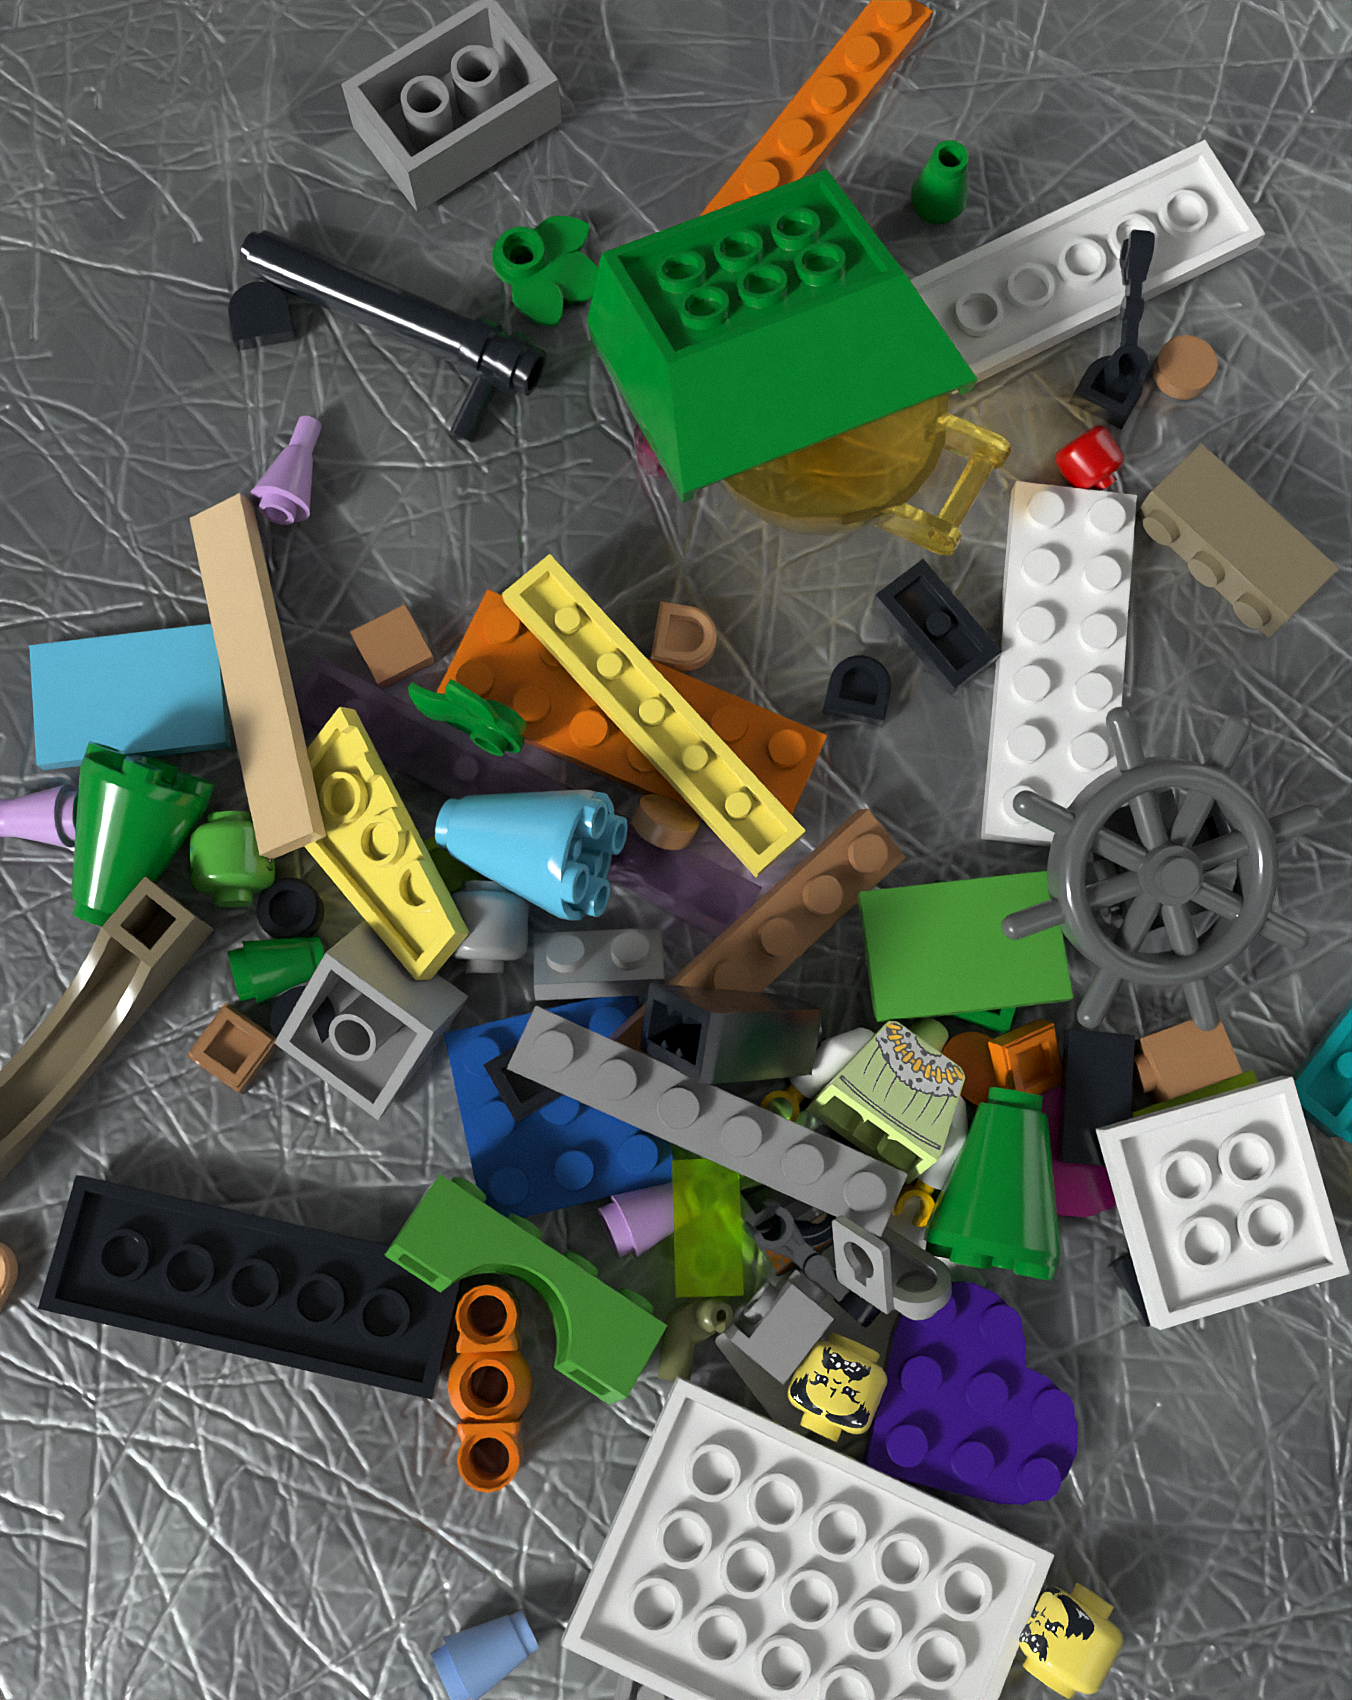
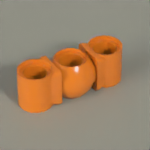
M488 1283L474 1287L464 1294L457 1305L455 1318L460 1336L456 1345V1353L460 1354L450 1368L447 1382L450 1404L462 1419L457 1424V1432L461 1440L457 1457L459 1474L468 1486L476 1491L487 1493L501 1490L508 1485L522 1464L524 1455L523 1441L520 1436L523 1426L522 1414L531 1401L534 1384L530 1365L519 1351L522 1347V1338L518 1330L522 1315L520 1300L513 1290L498 1283ZM481 1296H495L506 1307V1324L498 1333H484L473 1322V1306ZM493 1366L504 1373L508 1382V1391L503 1400L490 1403L483 1401L477 1396L473 1387V1378L478 1368ZM490 1437L504 1443L509 1453L508 1467L497 1473L485 1472L479 1468L473 1453L477 1441Z

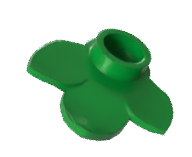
M552 216L545 219L534 229L523 226L510 228L495 243L492 251L494 270L502 281L511 285L515 307L522 315L534 323L556 327L562 318L563 303L579 304L592 300L598 266L580 252L589 236L590 225L587 222L569 216ZM519 256H527L532 259L531 262L526 264L512 263Z
M452 679L449 680L445 687L446 694L424 689L413 681L408 687L409 696L421 713L428 718L437 720L455 734L472 740L486 752L495 756H503L505 751L519 753L523 748L525 739L522 735L528 725L517 712L508 706L491 699L484 700Z

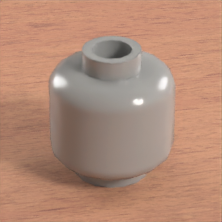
M462 881V891L452 893L451 897L470 933L453 952L451 957L466 960V973L504 974L505 961L518 960L527 951L528 901L494 881Z

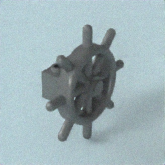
M1115 707L1106 716V726L1118 763L1117 767L1110 769L1088 784L1076 796L1068 808L1030 790H1023L1014 797L1013 808L1018 815L1055 833L1047 864V883L1050 899L1007 915L1002 921V932L1011 940H1019L1060 925L1071 944L1087 959L1100 966L1077 1010V1019L1084 1027L1095 1028L1102 1023L1125 979L1130 982L1152 986H1175L1182 984L1191 1018L1195 1025L1203 1031H1212L1218 1026L1220 1017L1209 982V975L1216 973L1235 960L1258 934L1293 951L1302 950L1308 945L1310 936L1306 928L1271 911L1276 894L1279 870L1276 844L1318 829L1323 823L1324 816L1321 809L1317 806L1304 805L1268 819L1255 797L1237 780L1229 776L1251 732L1252 726L1247 716L1233 714L1225 720L1202 764L1174 757L1145 758L1132 713L1125 707ZM1167 787L1190 789L1179 812L1173 791ZM1214 805L1226 820L1231 833L1192 847ZM1237 859V873L1232 891L1203 877V871ZM1088 862L1093 864L1098 882L1086 886ZM1206 908L1219 914L1220 916L1215 923L1197 938L1191 916L1207 911ZM1099 911L1106 923L1118 928L1113 941L1101 930L1092 912ZM1165 926L1172 950L1159 953L1138 952L1148 932Z

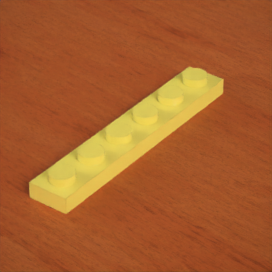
M551 554L547 555L502 593L504 603L756 878L804 837L806 830Z

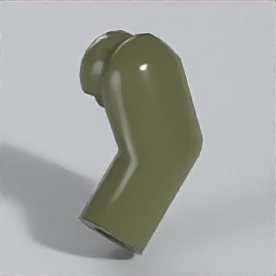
M713 1291L697 1293L668 1313L664 1321L668 1326L662 1337L658 1378L675 1381L678 1375L690 1381L694 1346L716 1332H725L733 1322L734 1310L726 1298Z

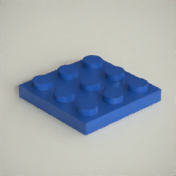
M635 996L596 997L545 1010L608 1038L638 1010ZM532 1013L444 1033L475 1184L486 1195L487 1200L485 1204L507 1218L509 1214H515L526 1218L609 1198L616 1194L678 1181L668 1141L566 1095L522 1122L516 1123L483 1065L518 1044Z

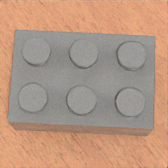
M478 0L341 83L354 129L417 213L562 123L558 78L497 0Z

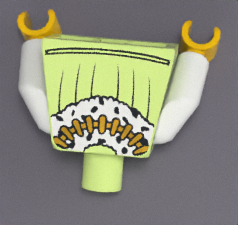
M929 1017L915 1019L909 1030L897 1021L888 1020L876 1033L860 1027L822 1041L820 1047L815 1052L812 1075L789 1077L791 1084L785 1091L778 1090L769 1093L764 1097L760 1107L765 1109L772 1099L784 1098L790 1103L792 1108L789 1120L796 1122L799 1116V1104L807 1097L812 1100L806 1108L809 1113L870 1157L907 1173L905 1182L909 1185H903L891 1213L898 1216L902 1212L905 1202L913 1196H918L921 1206L912 1221V1224L916 1227L926 1226L935 1206L931 1195L935 1188L942 1190L968 1132L966 1103L960 1096L965 1080L964 1072L960 1066L941 1053L949 1035L946 1028L940 1022ZM918 1177L914 1186L910 1185V1183Z

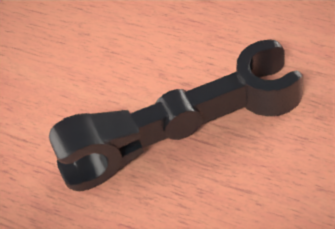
M1134 229L1130 232L1129 239L1124 240L1121 245L1119 263L1122 285H1125V296L1120 306V320H1122L1120 347L1107 360L1104 367V376L1108 383L1113 384L1117 380L1119 375L1118 362L1120 360H1126L1133 364L1135 368L1133 386H1138L1147 376L1150 369L1148 355L1137 346L1139 322L1144 311V298L1141 297L1142 284L1146 281L1155 245V235L1151 231Z
M771 1198L764 1199L763 1203L776 1214V1224L770 1231L760 1233L746 1220L743 1224L746 1234L761 1248L792 1259L804 1275L821 1285L834 1297L833 1300L862 1327H869L881 1310L838 1282L836 1269L830 1265L829 1260L821 1252L811 1248L804 1241L791 1213L777 1201Z

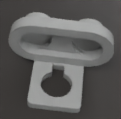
M843 1215L838 1216L832 1221L833 1252L838 1282L885 1314L895 1309L912 1320L928 1319L948 1303L952 1294L951 1273L946 1264L887 1226H885L880 1237L866 1231Z

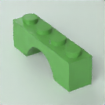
M440 1174L428 1188L385 1253V1256L440 1293L463 1278L482 1273L503 1274L525 1283L539 1295L552 1317L556 1334L553 1368L608 1404L627 1398L668 1326L652 1315L654 1311L652 1304L631 1290L621 1288L617 1292L597 1279L598 1269L582 1256L570 1251H565L561 1255L540 1241L543 1237L542 1232L523 1217L509 1214L506 1218L486 1205V1195L473 1183L454 1176L450 1181Z

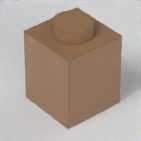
M1192 1019L1135 1040L1133 1083L1140 1093H1148L1152 1104L1171 1100L1243 1073L1221 1019L1218 1026L1212 1031L1199 1029Z

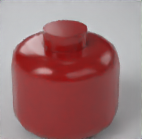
M1097 425L1060 448L1055 454V463L1070 487L1080 489L1093 487L1094 490L1102 491L1117 481L1113 473L1123 465L1125 457L1110 431L1105 426Z

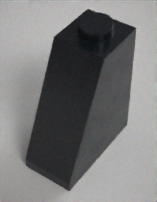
M650 983L639 1049L700 1084H720L812 1075L815 1052L820 1047L822 1041V1026L820 1022L823 1009L791 995Z

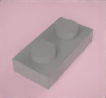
M662 927L534 934L535 1000L648 995L650 983L665 984Z

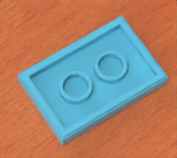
M212 624L29 645L36 765L41 769L51 770L81 766L89 741L127 753L126 759L131 760L140 759L141 755L158 757L231 748L227 696Z

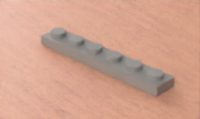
M536 1005L507 1067L508 1070L835 1217L843 1215L866 1231L880 1237L908 1175L899 1169L711 1084H700L658 1060Z

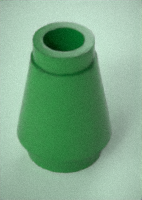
M946 140L940 142L934 148L933 153L912 185V204L918 215L926 222L932 224L948 223L962 214L968 204L969 155L964 145L957 141Z
M319 935L310 938L242 941L243 948L227 951L239 1001L256 998L257 1004L309 981L324 957Z

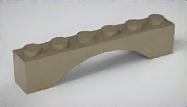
M147 877L142 879L101 927L88 956L56 1006L30 1039L0 1070V1184L215 930L170 893Z

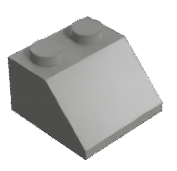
M364 920L325 953L274 1043L379 1120L441 1041L444 1033L448 1030L468 996L437 973L431 980H415L368 922ZM328 996L334 1006L336 1017L330 1024L329 1037L321 1043L312 1015Z

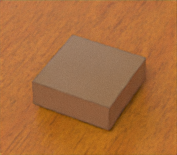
M405 604L350 631L380 690L435 663L429 647Z
M225 1002L186 1056L236 1092L244 1094L278 1046L274 1043L277 1038Z

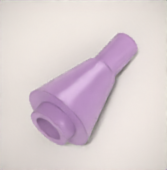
M299 417L289 446L283 449L250 492L251 500L258 507L260 514L271 522L290 525L293 522L304 521L310 515L313 469L312 453L322 429L321 423L313 417Z

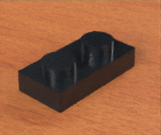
M924 559L920 560L875 594L873 604L950 695L998 660L1003 652Z

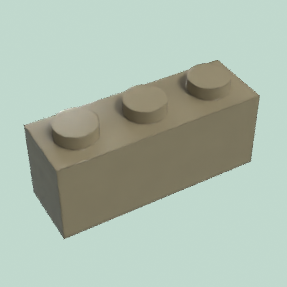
M1202 443L1149 493L1135 514L1143 522L1146 532L1154 541L1173 549L1188 563V568L1196 580L1207 587H1214L1233 605L1235 614L1244 624L1250 628L1259 629L1268 638L1340 569Z

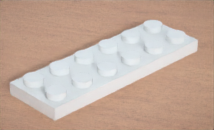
M1203 140L910 281L978 378L976 383L1120 314L1121 302L1125 296V285H1122L1119 263L1120 249L1123 241L1129 239V234L1132 230H1147L1155 235L1153 257L1146 281L1142 284L1141 297L1144 298V302L1258 247L1265 236V232L1206 140ZM958 390L952 391L951 393H958Z
M1016 481L1011 490L998 647L1003 652L998 660H996L981 839L1051 847L1055 833L1018 815L1013 808V799L1016 794L1023 790H1030L1068 808L1076 796L1088 784L1110 769L1117 767L1116 756L1106 726V716L1111 709L1122 706L1137 495Z

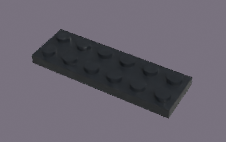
M76 1175L38 1309L432 1400L436 1396L463 1279L440 1293L386 1257L385 1253L391 1246L388 1244L85 1175Z

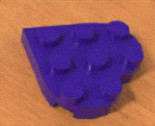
M951 1281L952 1294L950 1300L928 1319L912 1320L899 1312L890 1332L883 1367L887 1376V1385L869 1428L862 1462L894 1478L997 1504L1025 1505L1035 1500L1047 1501L1053 1498L1058 1493L1061 1482L1068 1476L1077 1454L1078 1424L1074 1416L1075 1408L1071 1398L1061 1391L1050 1378L1025 1367L1026 1339L1022 1331V1320L1018 1312L1008 1306L998 1294L969 1281Z

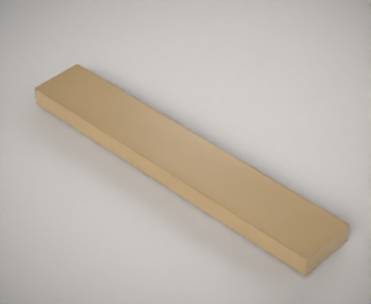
M238 493L190 517V523L259 855L274 859L326 837L253 502Z

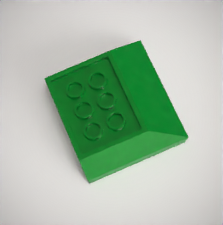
M827 169L602 252L587 318L590 338L682 503L694 499L695 491L952 391L958 390L961 395L973 391L978 380L905 272Z

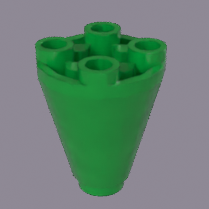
M89 741L80 766L71 891V897L76 903L72 914L83 921L102 927L144 877L157 883L207 809L215 784L190 774L177 772L178 766L147 755H141L140 761L126 759L127 753Z
M989 1087L987 1103L980 1102L969 1126L965 1141L954 1160L925 1226L923 1240L927 1241L925 1251L933 1256L950 1259V1262L988 1270H991V1267L994 1266L1013 1270V1273L1054 1281L1056 1267H1059L1061 1247L1048 1116L1041 1113L1043 1096Z

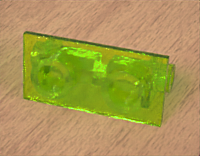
M708 1159L672 1160L676 1297L744 1295L739 1173Z

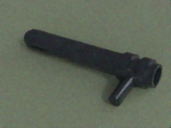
M263 230L261 233L252 231L247 235L242 244L240 262L248 268V273L251 276L271 283L291 294L457 366L460 374L473 379V383L449 432L451 436L464 443H472L496 390L510 396L515 395L517 392L529 396L539 383L545 367L546 352L535 346L533 338L519 332H513L511 335L503 333L502 325L484 317H478L476 320H473L268 230Z

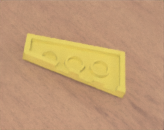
M339 707L307 748L326 837L304 847L415 980H431L470 932L356 710Z

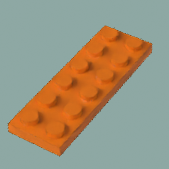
M487 589L436 693L446 694L445 687L449 680L452 679L484 700L491 699L500 702L517 712L528 725L522 735L525 743L644 795L659 794L678 800L689 807L699 819L703 820L504 603L503 596ZM647 658L793 816L827 735Z

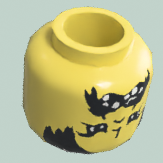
M833 1332L829 1333L826 1341L818 1340L796 1368L787 1391L791 1404L804 1412L799 1425L836 1443L842 1430L852 1434L866 1432L871 1425L887 1385L886 1373L876 1364L880 1354L854 1340Z
M1078 1582L1071 1594L1058 1587L1045 1588L1039 1596L1032 1614L1019 1637V1646L1027 1656L1022 1666L1045 1685L1067 1699L1072 1700L1076 1691L1089 1695L1096 1693L1101 1688L1124 1643L1123 1635L1119 1628L1108 1620L1114 1606Z

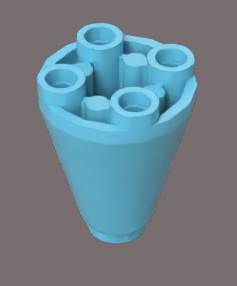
M586 789L470 795L460 800L449 799L445 802L436 821L435 839L438 847L448 850L453 859L549 913L567 920H581L585 915L599 917L607 906L610 884L606 878L609 873L612 855H618L624 847L628 825L625 817L614 814V806L607 794Z

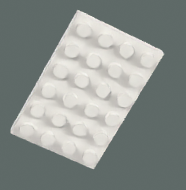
M677 1375L563 1633L561 1646L674 1700H998L1018 1650L1020 1634L1032 1614L1054 1554L1046 1548L876 1470L861 1461Z

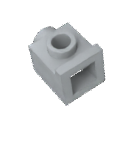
M795 1269L788 1279L782 1277L775 1287L771 1283L766 1282L754 1294L744 1309L743 1314L749 1320L741 1329L732 1322L729 1329L724 1333L732 1343L784 1385L834 1318L819 1306L827 1294Z

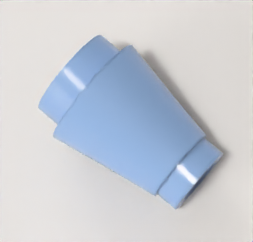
M520 1609L510 1616L505 1615L443 1637L445 1645L432 1651L430 1654L450 1700H467L469 1698L471 1700H479L526 1660L528 1655L538 1650L539 1646Z

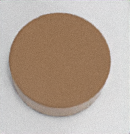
M1191 335L1174 337L1164 344L1153 364V378L1159 389L1170 397L1182 400L1195 398L1207 389L1215 377L1218 368L1217 356L1212 347L1201 338Z
M648 794L640 799L632 817V825L636 832L649 843L663 849L680 850L687 848L691 844L699 827V819L689 807L678 800L664 795Z

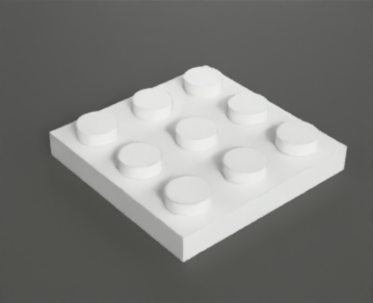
M1275 1077L1096 1128L1151 1326L1162 1330L1350 1274L1293 1077Z

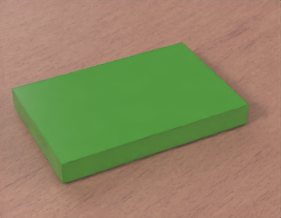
M1047 871L862 891L857 895L875 1023H884L888 1020L901 1021L1056 1003L1073 999L1063 932L1060 925L1019 940H1011L1002 932V921L1007 915L1050 899Z

